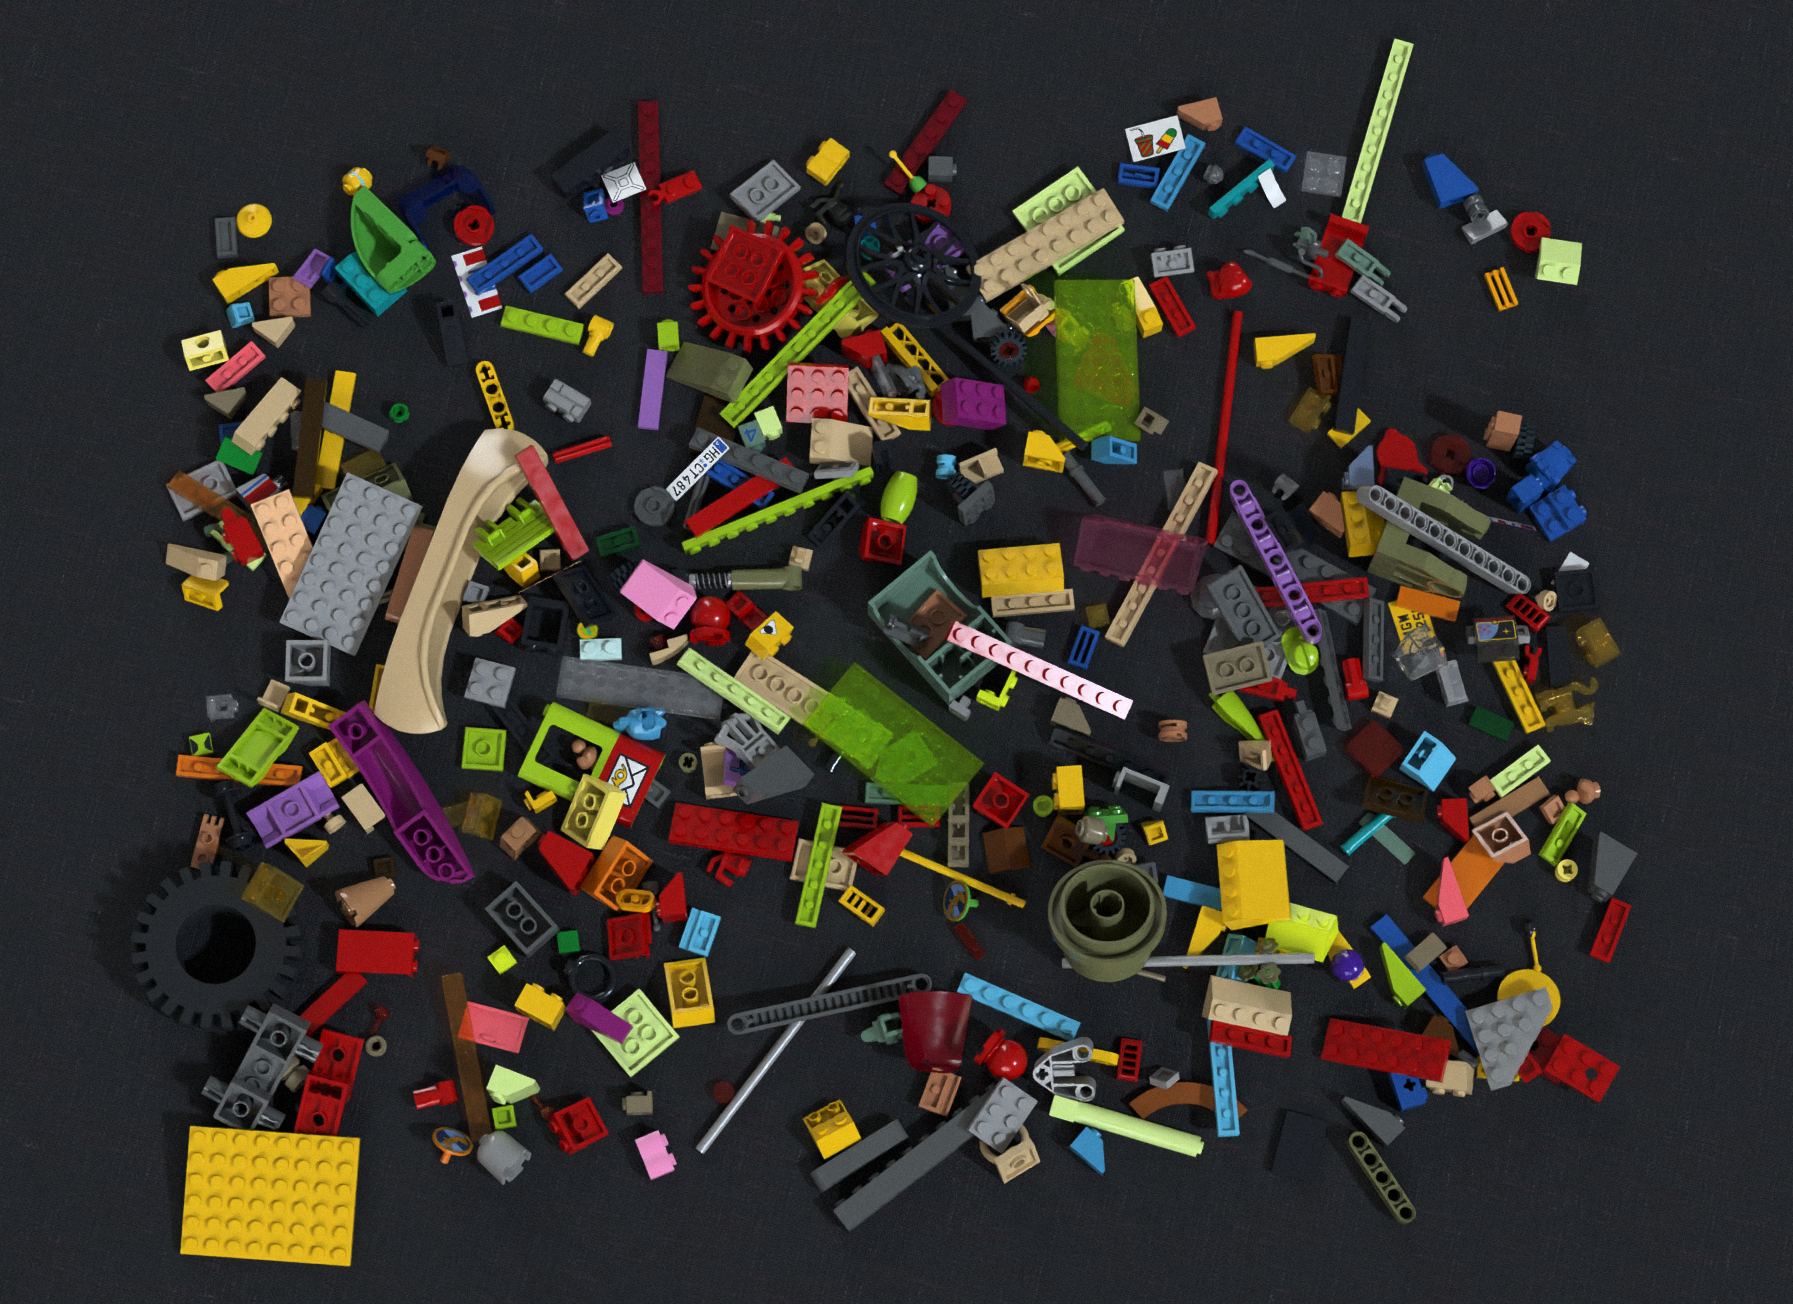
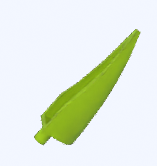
M1234 691L1226 692L1222 697L1219 694L1213 696L1211 693L1209 694L1215 702L1212 708L1227 724L1238 730L1249 741L1265 740L1254 718Z

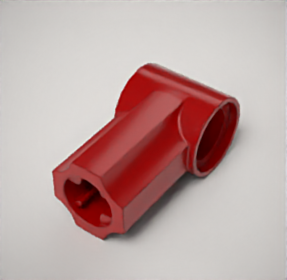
M1359 658L1342 661L1347 701L1368 698V686L1366 680L1363 679Z
M453 1080L439 1082L433 1087L413 1091L418 1110L435 1105H449L458 1101Z

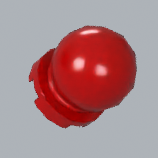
M714 596L700 598L692 606L690 613L691 623L695 628L689 632L690 642L696 645L698 641L706 642V646H723L725 641L730 642L731 633L726 628L730 624L731 614L726 602Z
M999 1027L983 1045L984 1049L975 1056L973 1061L979 1065H982L983 1062L987 1063L990 1073L998 1079L1004 1077L1007 1080H1014L1025 1072L1028 1062L1027 1054L1020 1043L1005 1039L1004 1035L1006 1032Z

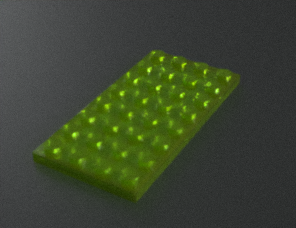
M1055 280L1054 304L1059 419L1086 442H1092L1094 439L1106 436L1116 437L1128 442L1141 441L1140 427L1134 424L1140 415L1135 280ZM1059 433V442H1070Z
M855 662L803 723L807 730L931 827L937 823L984 765V762Z

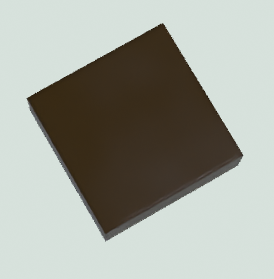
M394 857L373 860L375 878L385 876L387 879L397 878Z

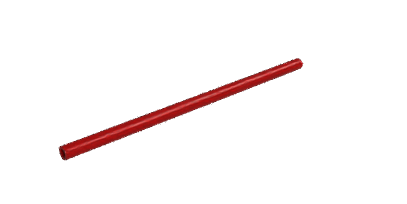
M1233 311L1214 465L1218 473L1212 482L1205 544L1213 546L1216 542L1243 316L1241 311Z

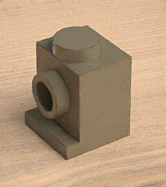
M1144 407L1134 424L1149 434L1156 432L1161 435L1169 420L1155 411Z
M647 1091V1095H644L643 1092H632L631 1096L622 1098L623 1110H627L628 1116L653 1115L652 1091Z

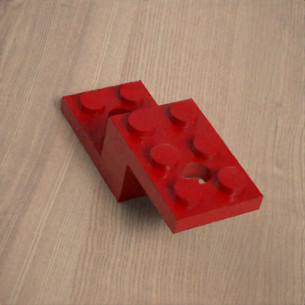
M1542 1027L1535 1040L1537 1042V1049L1529 1050L1542 1069L1540 1075L1557 1085L1563 1082L1596 1103H1600L1620 1066L1570 1036L1564 1034L1560 1037ZM1587 1069L1595 1070L1596 1078L1594 1080L1586 1077L1585 1071Z
M328 1029L322 1030L320 1042L324 1045L315 1060L313 1070L307 1074L294 1133L338 1135L345 1103L351 1098L365 1039ZM335 1049L343 1051L344 1058L342 1060L334 1058L333 1052ZM321 1114L324 1117L323 1125H317L314 1122V1115Z

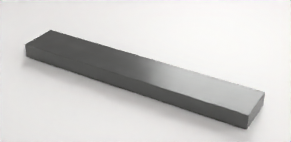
M1275 811L1274 813H1241L1246 814L1249 820L1276 840H1283L1284 846L1334 883H1337L1349 866Z

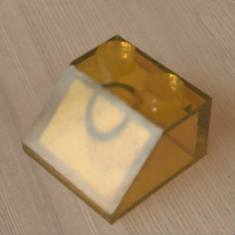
M261 862L241 899L284 923L304 885L276 867Z

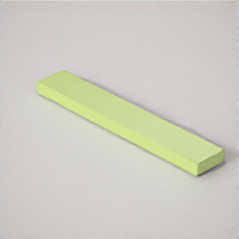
M691 648L687 649L677 663L679 667L778 735L791 718Z

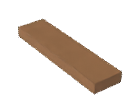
M1538 776L1473 815L1468 820L1475 829L1506 812L1513 817L1547 797L1550 793Z

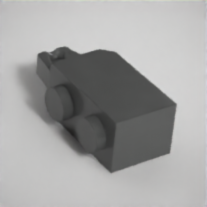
M1304 700L1295 702L1294 706L1297 714H1293V727L1304 761L1325 756L1327 749L1315 712H1312L1311 709H1306Z

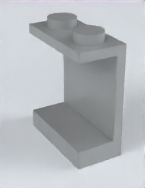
M1123 767L1122 772L1117 771L1112 787L1115 788L1113 794L1118 795L1123 780L1157 794L1152 810L1160 813L1170 785L1126 767Z

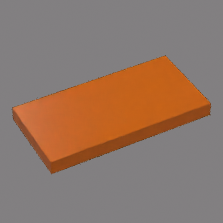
M1474 835L1451 862L1466 909H1468L1505 863L1493 861ZM1439 878L1422 897L1434 908H1436Z

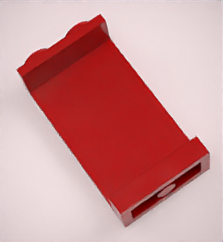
M1334 214L1330 215L1321 248L1328 250L1329 254L1327 258L1317 255L1314 264L1323 269L1322 279L1317 278L1319 271L1312 268L1307 282L1311 289L1329 292L1331 296L1336 298H1345L1354 270L1335 257V254L1346 239L1351 240L1362 248L1369 226Z
M339 929L336 972L338 974H345L346 972L400 974L414 978V972L418 971V960H415V951L419 952L420 939H416L415 933Z

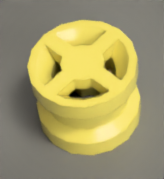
M1568 859L1562 860L1555 868L1556 878L1565 883L1574 879L1578 873L1576 863Z

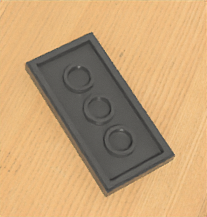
M1242 565L1235 567L1205 585L1239 646L1263 641L1264 646L1281 636Z

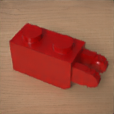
M224 508L221 511V515L225 525H223L224 533L221 535L226 545L230 543L233 549L230 552L234 561H239L243 567L263 557V549L248 520L243 517L237 519L232 509Z

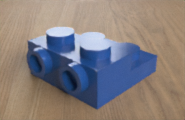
M1565 485L1528 507V510L1549 543L1583 524L1587 519L1585 517L1587 512L1583 505L1580 504L1578 506L1574 500L1576 498L1575 492L1572 488L1567 489Z

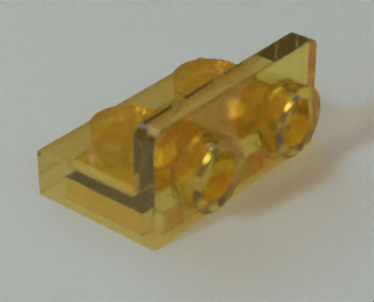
M1309 387L1288 422L1310 434L1312 429L1316 431L1322 421L1319 419L1321 414H1326L1332 405L1329 402L1331 395H1317V391Z
M471 793L461 832L493 841L502 800L485 793Z

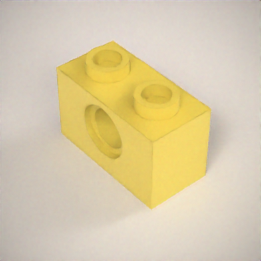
M221 330L181 340L185 360L190 371L229 360Z

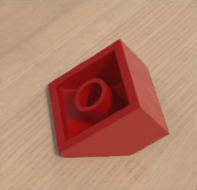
M678 872L659 895L660 901L656 902L658 918H662L663 923L688 920L683 874Z

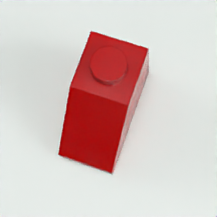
M1467 798L1441 799L1439 805H1436V816L1440 818V824L1462 843H1467L1469 840Z

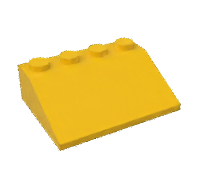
M1247 840L1218 844L1217 856L1223 923L1230 930H1237L1291 919L1284 841Z

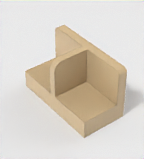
M996 448L960 462L958 467L959 472L968 479H971L975 484L1004 472L997 456L998 451Z
M359 784L341 797L367 834L374 830L373 826L385 818L384 812L363 784Z

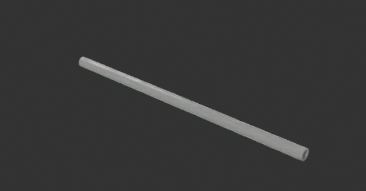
M847 948L811 997L824 995L828 992L856 955L852 949ZM805 1021L789 1024L696 1146L699 1152L704 1154Z
M1314 953L1150 956L1144 967L1262 965L1269 962H1275L1276 964H1314ZM1062 958V968H1072L1066 958Z

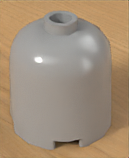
M495 1131L489 1135L485 1134L479 1140L480 1146L477 1151L479 1162L502 1185L505 1184V1180L511 1182L524 1169L521 1164L525 1159L527 1161L530 1160L531 1153L504 1131Z

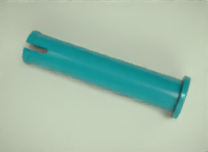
M1378 813L1341 845L1340 848L1347 856H1350L1352 852L1384 824L1395 817Z

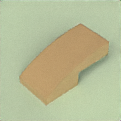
M687 634L668 639L667 644L669 648L649 653L652 665L660 664L679 653L689 643Z

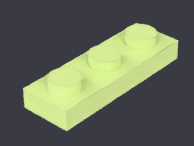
M1537 745L1490 781L1495 786L1497 794L1502 798L1550 763L1551 760L1541 747Z

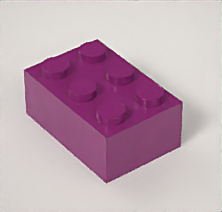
M957 377L941 383L943 423L990 431L1006 425L1004 385Z

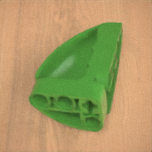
M365 185L354 195L351 208V230L355 248L367 271L388 293H394L407 288L434 268L436 260L431 252L418 241L416 235Z

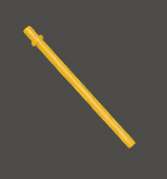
M903 849L900 854L903 858L952 879L962 880L973 888L1006 901L1010 906L1013 904L1022 909L1025 906L1026 901L1015 897L1016 894L1014 893L1008 894L906 849Z

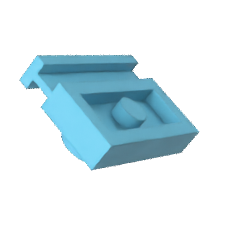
M692 907L679 948L708 957L721 917Z

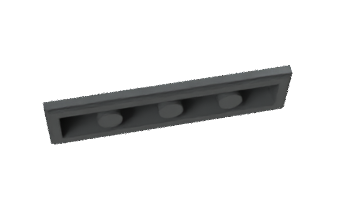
M325 402L322 428L377 453L381 451L388 441L389 430Z

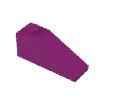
M579 993L575 994L565 1008L574 1022L620 1044L623 1043L633 1028L632 1025L594 1000Z

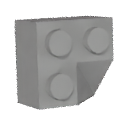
M286 640L285 681L306 686H330L331 645L328 640Z

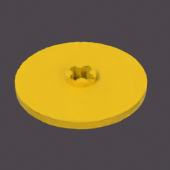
M1531 969L1518 970L1509 974L1499 986L1497 1001L1546 987L1553 1009L1546 1018L1543 1027L1555 1018L1560 1008V994L1557 986L1547 975L1541 972H1535Z

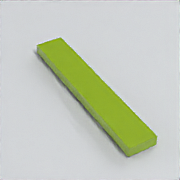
M826 803L821 805L795 924L816 929L842 807Z

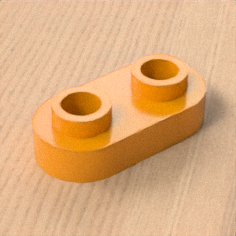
M624 889L616 896L618 906L624 911L650 912L655 908L657 902L654 894L646 890Z

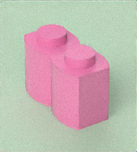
M659 1130L635 1140L651 1180L675 1171L673 1166L677 1165L673 1153L668 1154L665 1146L669 1144L664 1133L660 1135Z

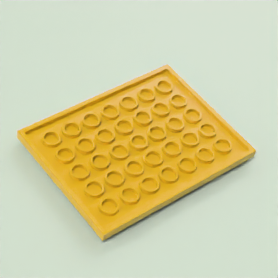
M191 1125L180 1254L351 1266L360 1138Z

